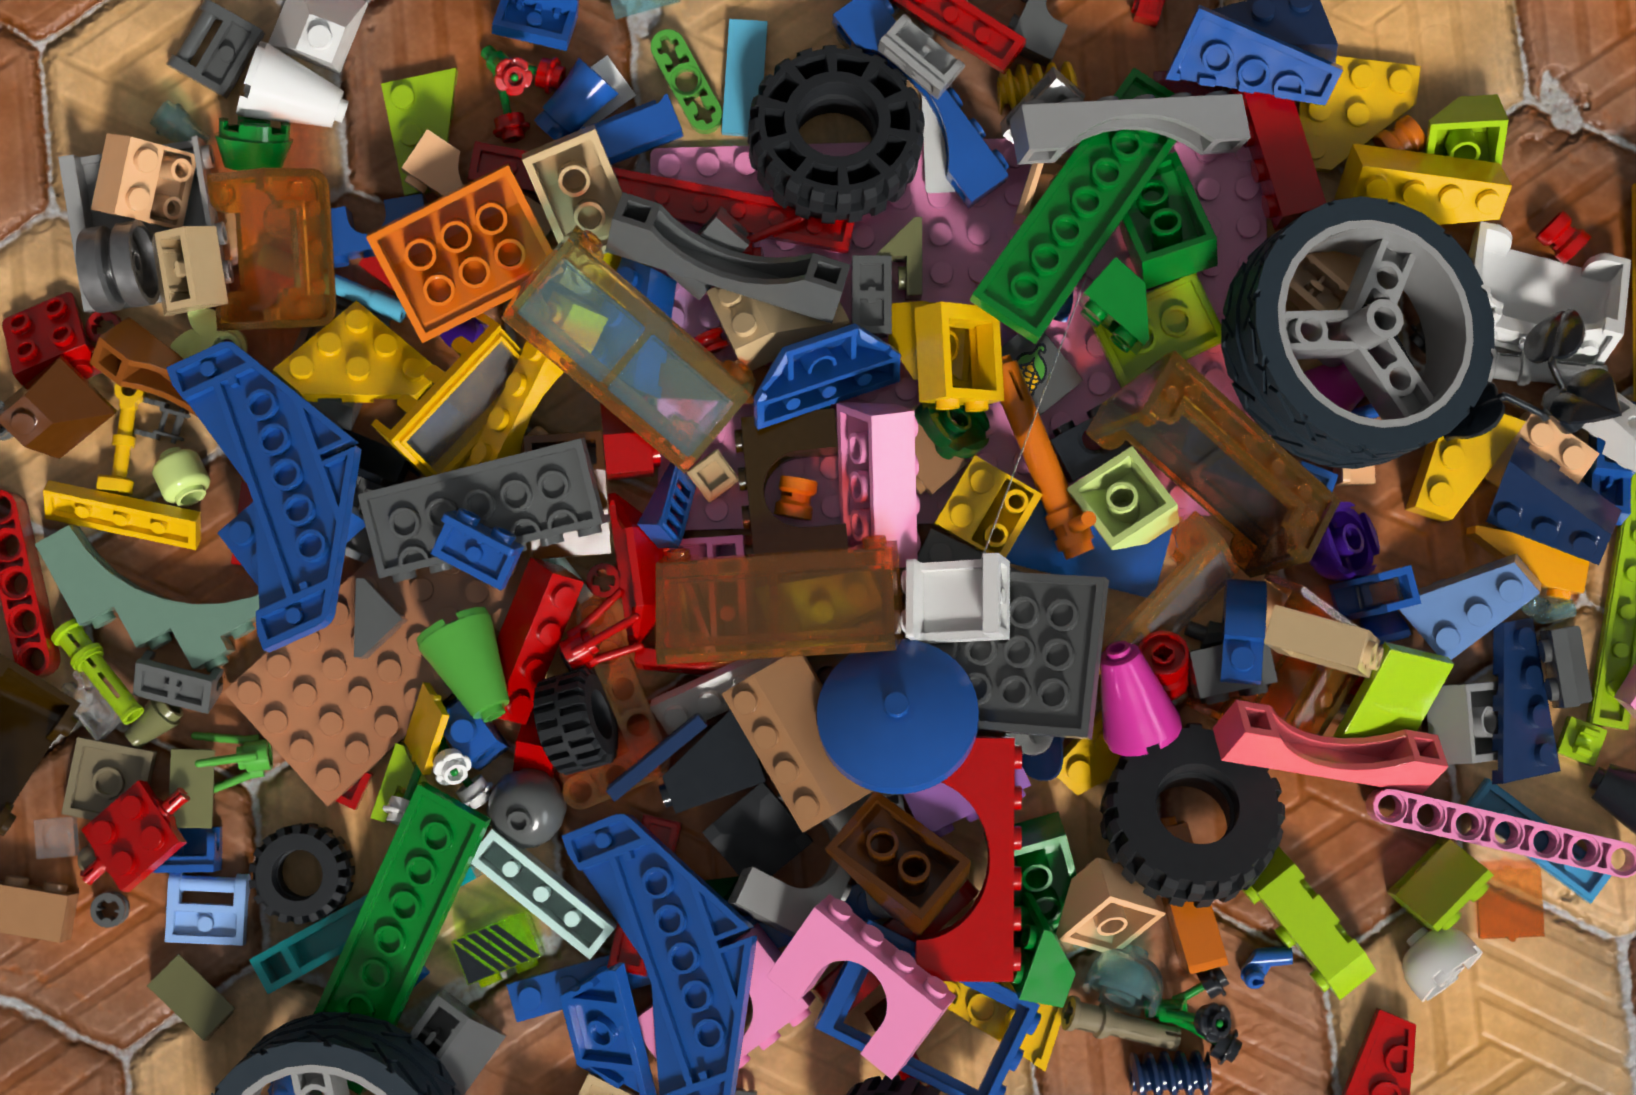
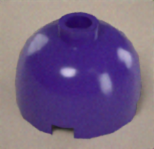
M1338 502L1328 506L1312 516L1304 530L1303 548L1305 556L1313 569L1328 580L1348 581L1364 577L1374 571L1377 564L1372 565L1373 556L1380 553L1377 532L1365 512L1358 514L1354 509L1350 508L1355 506L1351 502Z

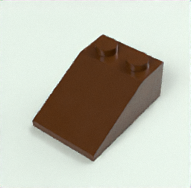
M875 791L825 849L889 915L918 937L924 933L969 879L971 865L969 858L881 793Z

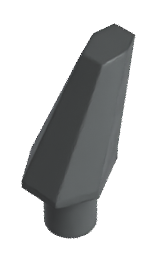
M1189 620L1185 627L1184 635L1200 640V648L1202 649L1223 644L1224 623L1209 621L1204 626Z

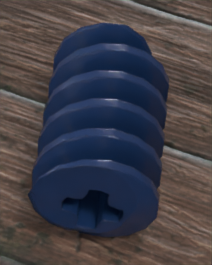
M1193 1050L1191 1051L1189 1061H1187L1184 1052L1177 1051L1172 1062L1167 1051H1162L1157 1063L1151 1052L1144 1053L1142 1063H1140L1135 1052L1129 1053L1128 1078L1131 1095L1133 1092H1137L1138 1095H1148V1091H1153L1154 1095H1163L1166 1090L1169 1091L1170 1095H1179L1180 1090H1184L1186 1095H1194L1196 1089H1200L1202 1095H1210L1212 1073L1209 1052H1206L1203 1061L1200 1052Z

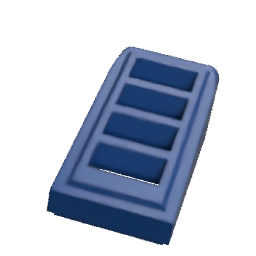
M676 462L669 463L637 523L658 548L677 549L680 546L696 490V485ZM677 482L682 487L681 490L677 487Z

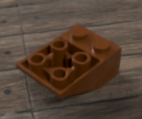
M603 431L523 436L524 452L585 438L604 515L608 514ZM609 522L600 525L602 532L579 538L576 530L564 533L565 541L541 547L540 539L531 541L532 557L536 559L611 554Z

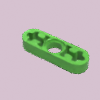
M671 29L659 31L651 41V52L685 117L696 132L701 134L715 132L722 123V109L681 34ZM665 40H668L670 44H678L675 47V53L680 64L675 66L671 72H668L666 69L673 67L667 53H662L661 55L658 53L662 50L661 43ZM685 58H687L688 61H689V62L681 63ZM691 72L696 75L698 84L695 89L684 92L677 88L676 79L681 73ZM703 91L707 94V96L700 97L704 108L707 111L712 109L715 111L711 114L712 122L706 124L703 119L695 120L699 113L694 101L688 106L685 104V101L698 98Z

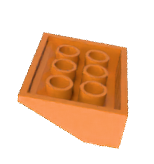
M509 163L368 233L366 236L422 343L563 273Z

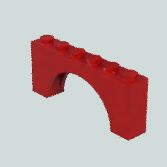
M977 736L973 748L964 763L951 776L941 782L960 793L974 808L985 832L988 852L985 879L979 895L970 909L958 921L941 931L921 935L920 937L915 936L916 964L931 976L938 977L942 981L1013 982V971H1021V947H1014V931H1021V907H1014V890L1021 891L1022 873L1021 866H1014V850H1021L1022 828L1021 826H1014V810L1022 809V786H1015V769H1022V745H1015V738L1013 736Z

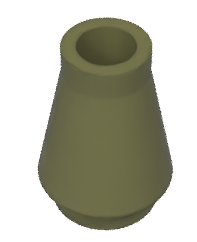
M149 699L144 706L143 714L125 731V736L133 746L141 749L148 742L178 726L180 723L179 719L184 715L183 710L178 706Z

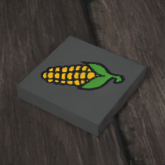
M1018 333L1001 347L1002 357L1010 354L1013 361L1017 360L1037 408L1058 348L1045 333H1043L1036 345ZM1059 352L1038 409L1040 416L1083 381L1061 352Z

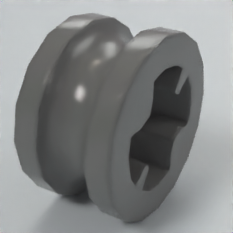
M116 891L100 894L93 900L90 907L93 921L105 928L123 923L128 918L130 912L129 901L122 893ZM104 901L107 903L115 901L118 904L119 909H116L115 912L119 914L116 918L114 916L106 918L103 916L101 910L106 909V907L102 906Z

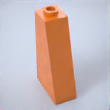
M1176 816L1160 818L1162 824L1171 834L1185 842L1193 843L1187 822L1183 820L1177 821ZM1162 897L1179 966L1187 973L1194 974L1229 965L1212 905L1210 907L1196 908L1194 902H1185L1183 907L1169 905V899Z

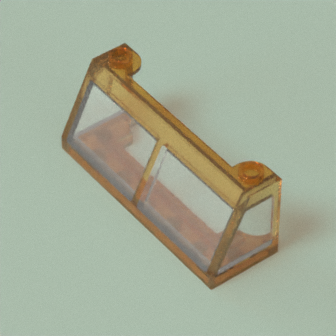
M1197 511L1182 516L1179 519V523L1172 529L1176 546L1174 553L1169 558L1178 566L1102 643L1101 654L1106 650L1107 646L1117 641H1126L1139 646L1144 637L1156 631H1170L1178 634L1225 586L1226 578H1232L1240 570L1225 539ZM1100 670L1095 717L1102 710Z

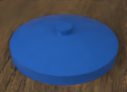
M910 639L877 641L849 654L827 677L817 704L819 736L823 749L832 764L841 774L855 784L885 794L919 792L947 779L964 763L970 754L977 737L979 725L976 692L969 676L959 663L939 648Z

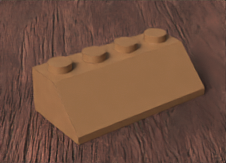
M799 648L723 692L722 696L802 833L873 791L863 788L846 778L827 757L820 740L817 725V704L823 685L804 652Z

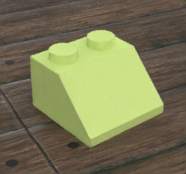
M1133 446L1067 488L1068 493L1083 513L1091 511L1096 515V523L1093 526L1111 550L1148 544L1179 523L1178 504Z

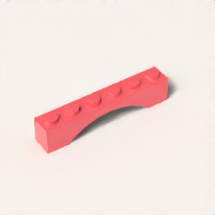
M1236 700L1213 727L1221 761L1421 794L1449 767L1439 737L1435 734L1404 729L1389 734L1364 738L1319 736L1289 725L1277 715L1270 705Z

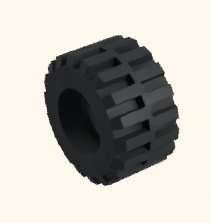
M582 668L542 679L537 683L533 704L535 725L543 750L556 770L561 774L569 775L612 763L616 758L618 749L617 720L610 696L597 674L590 668Z
M300 823L276 830L274 834L268 835L262 840L263 845L257 847L254 851L253 856L256 859L253 863H250L248 871L253 872V879L249 880L250 889H256L258 895L253 898L257 904L263 903L266 906L265 913L269 916H278V921L284 923L290 921L294 922V924L314 922L334 912L338 906L345 902L347 899L345 896L347 892L352 890L354 882H351V876L355 875V866H351L350 858H353L351 850L346 851L343 846L346 843L341 836H334L332 829L318 827V824ZM296 850H305L313 854L322 868L323 877L321 885L314 894L309 896L295 894L287 887L283 879L284 861L290 853Z

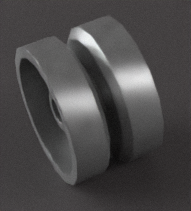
M139 220L116 223L112 230L107 226L84 228L77 236L76 265L79 280L89 305L97 313L122 310L126 303L130 307L155 305L159 299L160 289L152 237L147 227Z

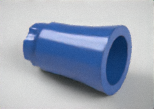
M578 57L568 76L552 97L542 107L544 110L534 121L552 139L557 140L580 130L592 116L619 95V93Z

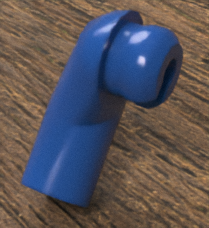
M1274 946L1253 950L1241 968V979L1245 982V985L1251 989H1258L1264 985L1263 979L1272 966L1292 965V948Z

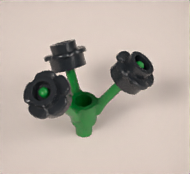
M1220 967L1196 973L1200 983L1172 996V999H1161L1160 1002L1145 1003L1144 1012L1146 1018H1159L1160 1022L1172 1023L1212 1043L1209 1055L1217 1059L1219 1065H1222L1226 1060L1232 1063L1238 1055L1242 1041L1236 1039L1238 1037V1030L1230 1031L1231 1014L1225 1005H1218L1213 1002L1201 1006L1196 1013L1188 1012L1187 1000L1206 990L1211 999L1220 994L1223 997L1226 996L1224 987L1230 983Z

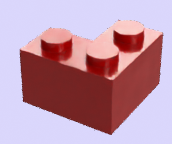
M647 396L600 400L607 481L654 477V467H661L659 440H651L650 429L657 428L655 405L648 406Z

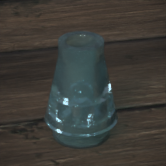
M170 100L162 104L150 122V125L156 128V134L175 143L192 140L191 137L198 136L204 139L207 144L211 138L180 103L174 104Z

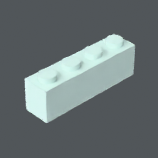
M494 828L491 829L480 843L471 864L589 960L617 927V923L528 850L515 846Z

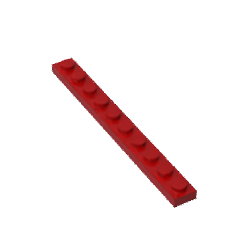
M475 141L467 177L469 182L509 163L522 191L537 195L522 161V154L528 151ZM612 167L622 192L661 204L677 221L703 226L722 206L729 215L749 232V235H753L797 216L795 215V209L790 206L783 208L772 197ZM810 216L808 220L805 219L803 222L766 239L849 254L855 222L847 223L845 219L835 220V224L821 223L822 219Z

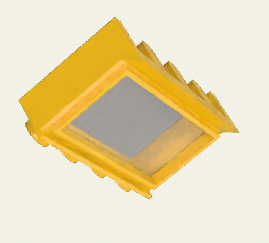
M484 313L475 318L486 330L473 343L463 336L453 340L451 347L460 357L446 372L436 365H431L425 370L424 376L433 386L419 401L407 393L399 397L397 405L406 414L391 430L377 419L371 424L423 477L466 466L475 444H477L488 422L489 414L495 408L505 388L506 380L513 372L522 353V350L502 329L501 324Z

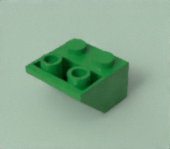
M1115 257L1084 291L1078 303L1083 308L1080 313L1093 326L1098 328L1101 324L1111 332L1110 340L1121 351L1128 353L1131 350L1137 355L1149 340L1146 283Z
M1024 892L1020 905L1015 906L1021 907V931H1014V947H1021V971H1013V982L1010 983L1019 1000L1063 1008L1076 973L1033 894Z

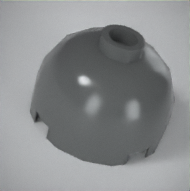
M521 768L520 771L503 775L490 792L486 811L487 817L491 818L489 824L491 829L494 828L509 842L521 849L535 848L549 841L564 822L567 810L566 799L564 801L560 791L561 787L557 780L546 772L533 768Z

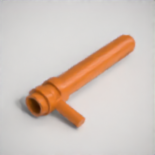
M1009 354L1002 357L1004 401H1001V404L1021 450L1037 408L1017 360L1013 361ZM1037 411L1022 455L1037 491L1043 494L1040 499L1047 513L1045 521L1049 531L1054 530L1057 537V540L1054 541L1058 552H1063L1065 559L1068 560L1094 549L1091 541L1094 535L1090 527L1096 523V515L1091 511L1083 513L1068 493L1067 488L1069 485Z

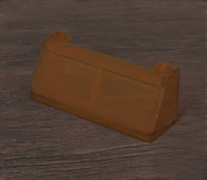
M871 535L862 538L863 544L852 548L703 558L691 554L689 548L668 550L667 556H663L656 562L657 665L896 650L905 635L901 628L903 602L897 540L886 541L885 535Z

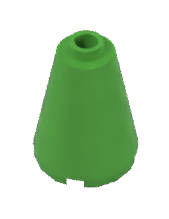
M474 607L455 613L458 620L448 624L445 623L444 619L435 622L417 637L416 641L421 654L473 719L482 718L484 722H490L505 714L504 707L510 701L491 615H489L485 607Z

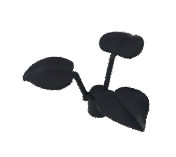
M1567 309L1566 311H1560L1538 323L1525 339L1523 349L1526 357L1535 364L1548 361V367L1558 386V389H1554L1546 394L1542 410L1506 392L1498 394L1495 384L1487 382L1475 407L1470 406V413L1450 433L1444 435L1445 440L1448 442L1453 439H1470L1491 431L1499 424L1504 415L1505 405L1503 402L1505 401L1537 415L1543 422L1551 419L1564 434H1571L1580 430L1585 423L1622 416L1617 398L1616 383L1608 371L1601 368L1582 371L1576 374L1566 386L1557 368V359L1572 357L1583 343L1585 326L1578 312L1573 309Z

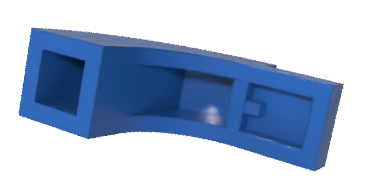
M1226 578L1222 616L1224 630L1220 682L1261 685L1267 610L1266 581Z

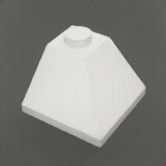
M285 0L268 43L281 52L340 74L368 3L364 0Z

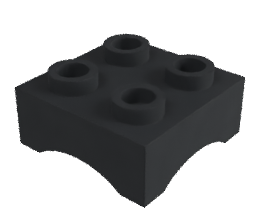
M765 782L758 784L702 832L739 876L742 870L748 867H755L773 876L813 842V839L806 831L802 833L792 814L777 799Z

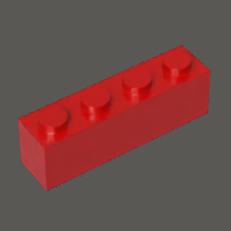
M1231 88L1229 94L1243 95L1251 136L1243 146L1245 148L1249 147L1253 159L1251 161L1252 177L1255 183H1260L1264 195L1262 196V209L1267 219L1271 218L1274 230L1282 229L1302 214L1326 203L1294 100L1276 98L1275 95L1258 92L1252 94Z
M530 557L496 640L510 701L504 707L505 714L498 719L526 725L533 709L534 692L537 683L546 677L583 587L584 581L561 565Z

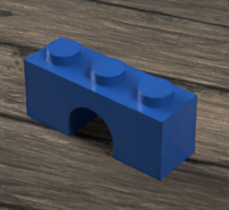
M423 194L384 200L386 217L382 226L428 204V200ZM346 206L307 212L313 255L319 263L326 264L327 268H340L348 266L351 259L376 256L366 239L367 234L356 231L352 212Z

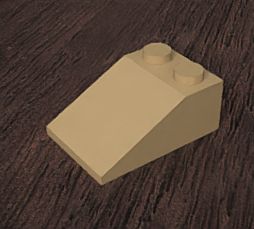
M593 124L523 153L522 161L568 268L608 253L605 250L611 222L623 192L595 125Z
M718 287L706 291L744 374L772 362L782 347L851 325L840 301L831 324Z

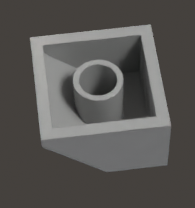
M1498 681L1443 685L1426 715L1428 733L1438 735L1448 764H1473L1498 760V752L1492 751L1493 734H1498V712L1493 711V695H1496L1498 691Z

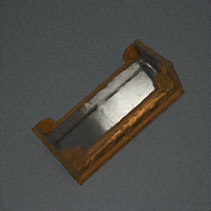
M1176 351L1164 355L1103 402L1086 431V434L1092 440L1107 450L1119 448L1125 440L1128 441L1233 534L1229 546L1231 559L1250 578L1311 561L1341 501Z

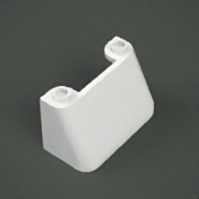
M1480 221L1474 231L1468 256L1471 258L1484 283L1481 287L1488 294L1494 317L1496 351L1521 354L1524 351V342L1527 335L1538 323L1557 312L1573 309L1578 312L1584 322V340L1575 355L1557 360L1603 365L1624 335L1631 260L1615 256L1611 253H1600L1590 257L1582 268L1566 263L1563 265L1558 261L1510 249L1513 237L1508 229L1499 224Z

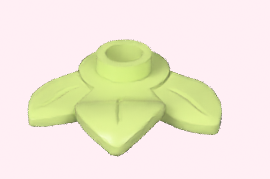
M211 308L187 312L193 329L178 336L170 345L171 349L184 359L220 342H224L225 339L232 340L233 343L245 352L248 350L247 340L243 333L236 328L228 327L223 316Z

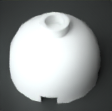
M1422 927L1406 941L1410 949L1403 957L1402 970L1404 978L1411 990L1422 1002L1425 999L1428 1001L1459 978L1457 975L1465 967L1469 969L1474 965L1483 952L1472 939L1455 928L1451 927L1448 930L1442 928L1439 932L1434 930L1428 932L1425 927Z

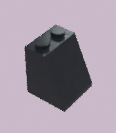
M730 710L662 776L664 783L659 785V790L666 808L673 806L675 814L766 782L767 776L760 759Z

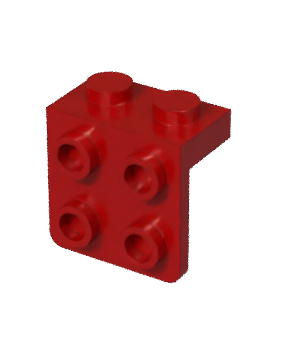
M71 292L60 294L3 320L2 328L12 372L22 386L60 355L86 380L102 373L90 364L95 349L86 338L77 300Z

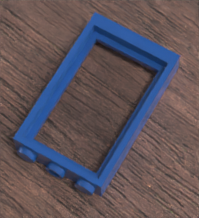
M867 917L865 918L864 922L878 928L883 933L885 939L899 950L909 953L915 959V941ZM844 961L814 1022V1026L816 1029L862 1051L872 1036L844 1023V1020L869 970L858 963ZM960 982L1016 1010L979 1088L976 1089L914 1057H911L900 1071L928 1085H932L948 1095H1004L1007 1086L1002 1083L1008 1071L1014 1072L1023 1057L1024 1050L1020 1046L1026 1033L1032 1035L1039 1024L1041 1014L1037 1011L1040 1005L1034 1002L1019 1000L1015 991L997 982Z

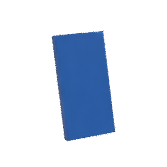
M1040 499L1006 557L1010 564L1050 574L1105 577L1109 580L1108 588L1154 599L1173 527L1148 544L1111 550L1095 527L1091 526L1090 528L1094 535L1091 541L1094 549L1066 560L1063 552H1058L1054 541L1057 540L1054 530L1049 531L1045 521L1047 513Z

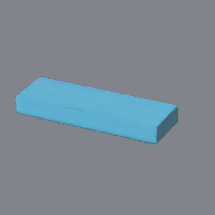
M729 19L722 135L748 137L751 103L753 97L758 95V87L764 79L768 21Z

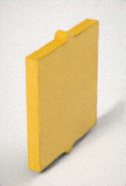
M427 682L422 683L404 739V743L412 755V762H416L423 775H430L433 761L437 755L449 718V713L441 702V695H437L432 685Z

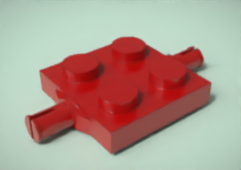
M138 780L81 829L94 849L96 860L80 872V876L84 877L83 881L88 885H92L94 881L107 872L111 875L121 892H130L187 843L177 828L174 813L186 802L190 801L188 793L179 787L163 801L155 795L147 781Z

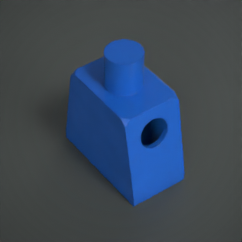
M457 697L444 705L449 713V718L443 735L453 748L458 749L463 756L466 755L470 758L472 768L478 771L482 770L511 748L492 721L484 722L482 718L473 719Z

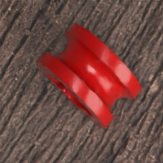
M95 312L87 319L85 326L86 334L90 340L97 344L99 336L102 335L97 334V327L102 328L99 323L105 320L116 326L122 322L120 317L112 312Z
M721 327L703 332L690 340L691 345L698 348L696 353L698 359L711 356L729 346L728 341L721 338L723 333Z
M600 563L593 566L587 574V587L597 597H610L620 588L618 569L608 563ZM601 570H606L609 576L615 577L614 586L609 584L611 589L606 592H602L601 586L594 585L595 575L600 577L598 572Z

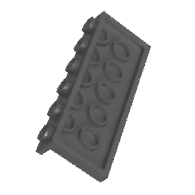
M585 438L357 494L378 577L392 576L394 583L417 577L416 569L429 567L430 574L453 568L452 565L430 553L444 526V522L441 521L443 514L453 510L458 511L459 508L477 514L481 518L479 523L492 530L494 526L513 533L516 536L514 541L525 546L523 551L527 550V542L540 539L541 547L565 541L564 533L576 530L579 538L602 532L600 525L611 521L610 515H604Z

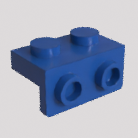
M500 0L492 23V34L567 51L578 19L579 0Z
M459 508L458 511L453 510L444 513L441 518L444 526L430 554L498 590L505 589L525 546L514 541L516 536L510 531L494 526L492 530L479 523L481 518L469 510Z

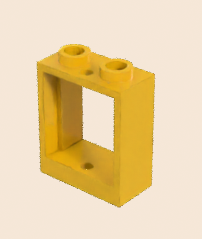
M940 301L914 308L919 402L936 403V410H953L960 408V405H965L966 412H982L989 410L988 404L1004 401L1000 321L977 305ZM950 327L969 329L972 389L953 387Z

